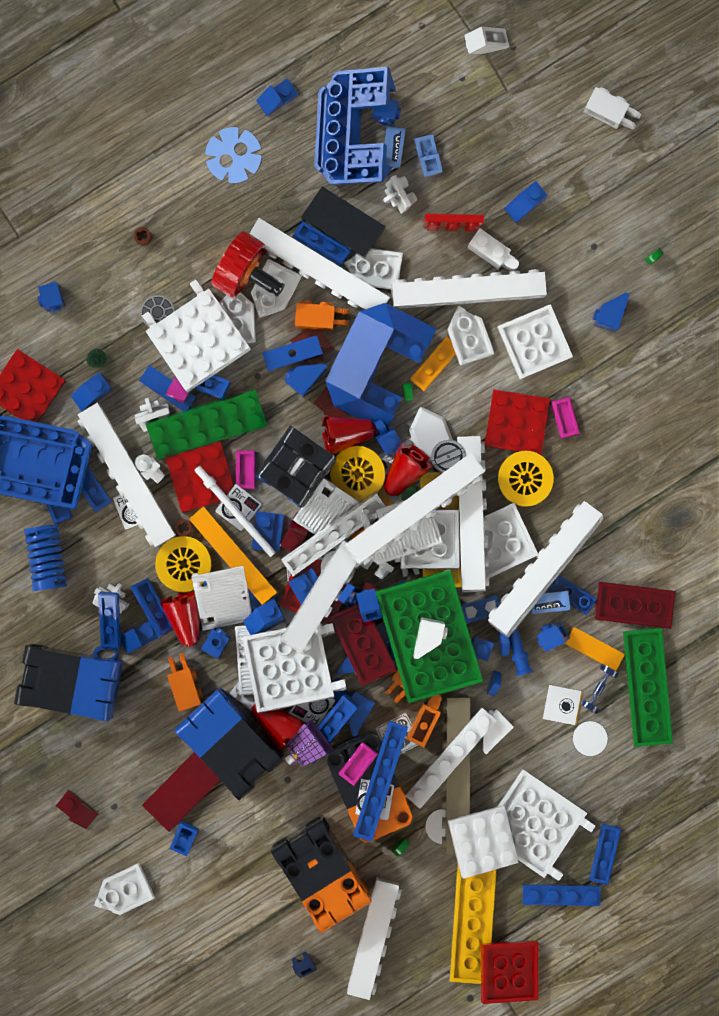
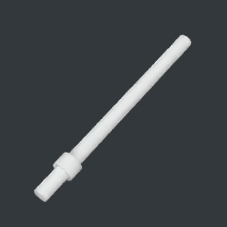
M198 466L194 471L204 481L203 484L215 493L270 557L273 556L276 551L216 484L217 481L212 476H209L201 466Z

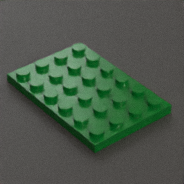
M450 569L375 591L408 703L483 682ZM421 617L443 621L445 627L448 628L446 639H442L440 645L419 659H415L413 654Z

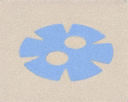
M238 127L220 130L219 134L223 142L213 136L206 147V155L216 156L206 161L209 170L220 180H223L229 171V183L247 180L248 177L244 168L255 174L261 163V155L251 154L261 149L259 142L247 130H244L238 139ZM240 142L247 146V152L242 156L234 152L235 145ZM227 154L232 157L233 163L230 167L225 168L220 165L219 160L222 155Z

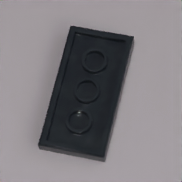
M323 186L301 216L302 220L364 259L386 228L385 225Z

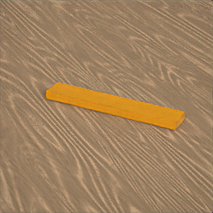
M202 507L189 518L230 568L244 566L247 587L262 605L278 593L205 507Z

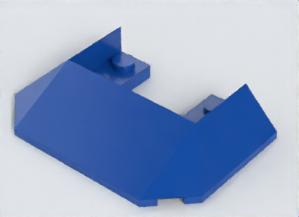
M389 67L336 71L332 75V80L318 91L314 167L323 174L331 185L384 182L392 169L391 166L386 164L387 145L385 143L360 144L362 109L389 107L390 92H396Z
M386 303L359 311L325 380L334 407L359 419H369L372 423L381 419L387 429L402 397L370 382L369 379L385 347L420 363L427 347L431 343L436 328Z

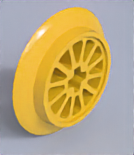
M352 446L341 451L336 456V463L330 470L331 482L359 502H362L374 492L378 493L385 479V469L382 460L374 451L363 446ZM359 457L363 458V460H362L360 466H359V459H358ZM352 458H355L356 466H354V464L352 463ZM367 460L369 464L363 468L364 463ZM348 462L352 469L345 467V464ZM370 466L373 467V471L366 472V469ZM359 468L360 472L363 473V476H360L357 479V476L354 475V471H357ZM343 469L349 471L350 474H343ZM374 473V478L372 479L366 476V474ZM350 476V479L345 482L343 477ZM365 479L372 481V483L368 485ZM353 480L352 486L350 488L347 484ZM361 481L366 487L364 490H362ZM356 482L358 483V490H354Z
M520 451L510 455L502 463L498 474L501 492L510 502L519 506H533L542 502L551 492L554 482L553 471L548 461L540 454L532 451ZM523 462L526 463L525 471L521 466V463ZM529 463L534 465L530 471H528ZM515 465L519 466L521 473L514 469ZM537 467L539 472L532 474V471ZM511 470L518 476H510ZM529 474L528 478L531 481L525 484L522 483L521 475ZM541 474L542 480L534 479L533 477ZM509 478L518 479V481L510 484ZM533 481L541 482L540 487L534 484ZM519 483L520 485L518 486L516 491H514L511 486ZM530 485L537 489L535 493H533ZM521 486H523L522 495L517 493ZM526 486L529 489L530 495H525Z
M187 536L175 537L163 544L158 551L155 561L156 572L166 587L178 592H189L194 590L192 579L189 580L187 571L193 575L194 572L190 569L192 567L199 570L198 575L210 573L211 558L208 550L200 541ZM181 548H187L184 557ZM176 549L179 550L180 558L174 553ZM189 549L193 550L194 553L187 558ZM170 554H172L177 559V561L169 559ZM195 554L198 555L199 559L190 561ZM186 559L189 565L188 568L180 569L179 561ZM170 561L176 565L167 567V562ZM200 561V567L191 565L192 563ZM177 568L172 574L168 571L169 569ZM180 571L178 579H175L173 576ZM183 572L185 573L186 581H181Z

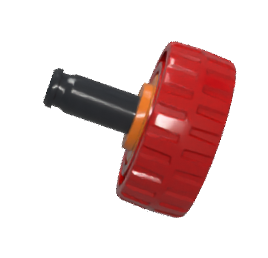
M245 231L240 232L229 245L217 265L211 280L213 287L232 298L236 297L249 281L275 294L276 297L281 294L285 284L283 282L280 283L278 279L258 268L265 251V244Z

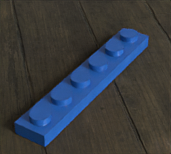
M392 721L388 723L353 833L355 837L371 842L373 840L408 726Z

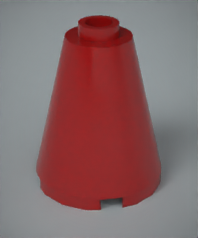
M330 416L322 418V427L325 426V432H322L323 442L326 451L331 454L370 440L376 434V426L369 419Z
M404 442L397 450L383 484L385 492L390 496H399L430 471L433 466L432 462H428L429 456L413 444L409 447Z
M184 592L178 594L177 597L172 598L170 596L163 599L161 607L180 643L186 647L196 645L197 641L200 640L195 592Z
M256 703L251 707L254 710L251 713L278 752L283 749L305 724L301 719L283 709L257 713Z

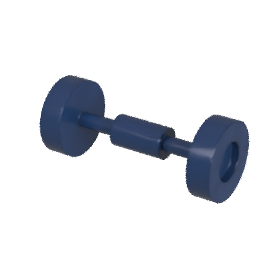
M604 664L601 665L600 670L606 674L602 681H599L590 703L583 699L580 705L596 714L599 708L593 704L597 696L600 697L604 690L609 675L615 678L619 675L618 672Z

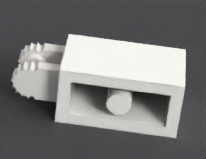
M595 87L583 111L615 129L618 128L619 124L630 129L635 128L636 124L624 118L625 114L637 119L641 116L638 111L629 107L630 104L626 103L627 101L620 96L615 97L605 88Z
M482 229L477 231L468 245L469 250L498 270L502 266L509 271H516L519 266L517 259L510 255L511 250Z

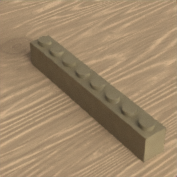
M446 697V701L442 702V712L446 713V720L442 721V732H446V740H442V751L448 747L470 721V697ZM470 752L442 783V790H446V798H442V810H446V817H442V829H445V837H442V849H445L446 854H456L448 820L470 815Z

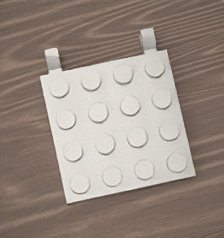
M197 280L190 283L197 297L157 324L149 312L142 315L150 327L146 330V333L187 393L251 350L210 289L203 291Z
M333 623L322 626L317 634L313 633L310 638L312 640L311 645L307 650L303 649L302 652H298L280 641L287 628L242 637L257 713L333 698V691L347 690L345 679L331 683L321 635L335 634Z
M523 769L498 805L505 806L517 859L544 878L547 873L558 881L563 876L561 871L553 867V864L579 825L590 832L595 828L593 823L585 819L587 812Z

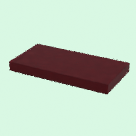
M599 581L594 619L671 629L676 591Z
M358 603L329 616L362 687L397 671L374 620L363 621Z
M193 752L142 806L170 832L220 779Z

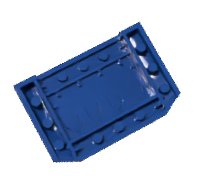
M0 416V495L77 510L93 444L72 429Z

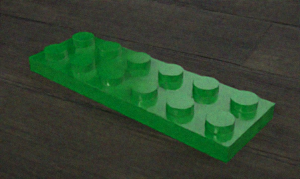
M256 389L146 423L157 460L267 426Z
M662 628L622 631L633 746L673 744Z

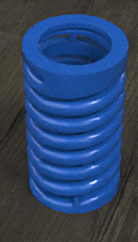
M58 524L24 529L25 541L28 544L27 551L30 552L28 553V558L32 559L29 561V565L32 566L30 573L33 574L31 575L33 591L67 587L66 576L57 575L65 572L64 567H59L64 564V561L56 560L63 557V554L58 552L62 550L61 545H56L61 542V539L49 538L60 535Z

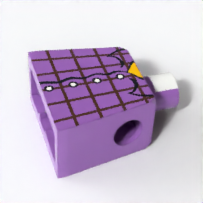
M311 720L305 723L286 744L290 753L285 756V760L289 765L298 762L303 767L325 756L334 749Z

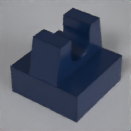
M306 952L302 953L304 957L302 962H298L296 957L292 958L293 970L300 979L317 970L315 963Z

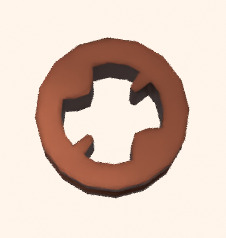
M145 227L137 228L133 235L136 243L141 246L149 244L152 238L151 233ZM143 232H146L145 235L148 236L147 239H142V241H139L140 238L138 234H143Z
M181 519L176 522L175 532L178 535L188 536L191 534L193 527L190 521ZM185 522L188 524L189 530L181 533V529H178V527Z

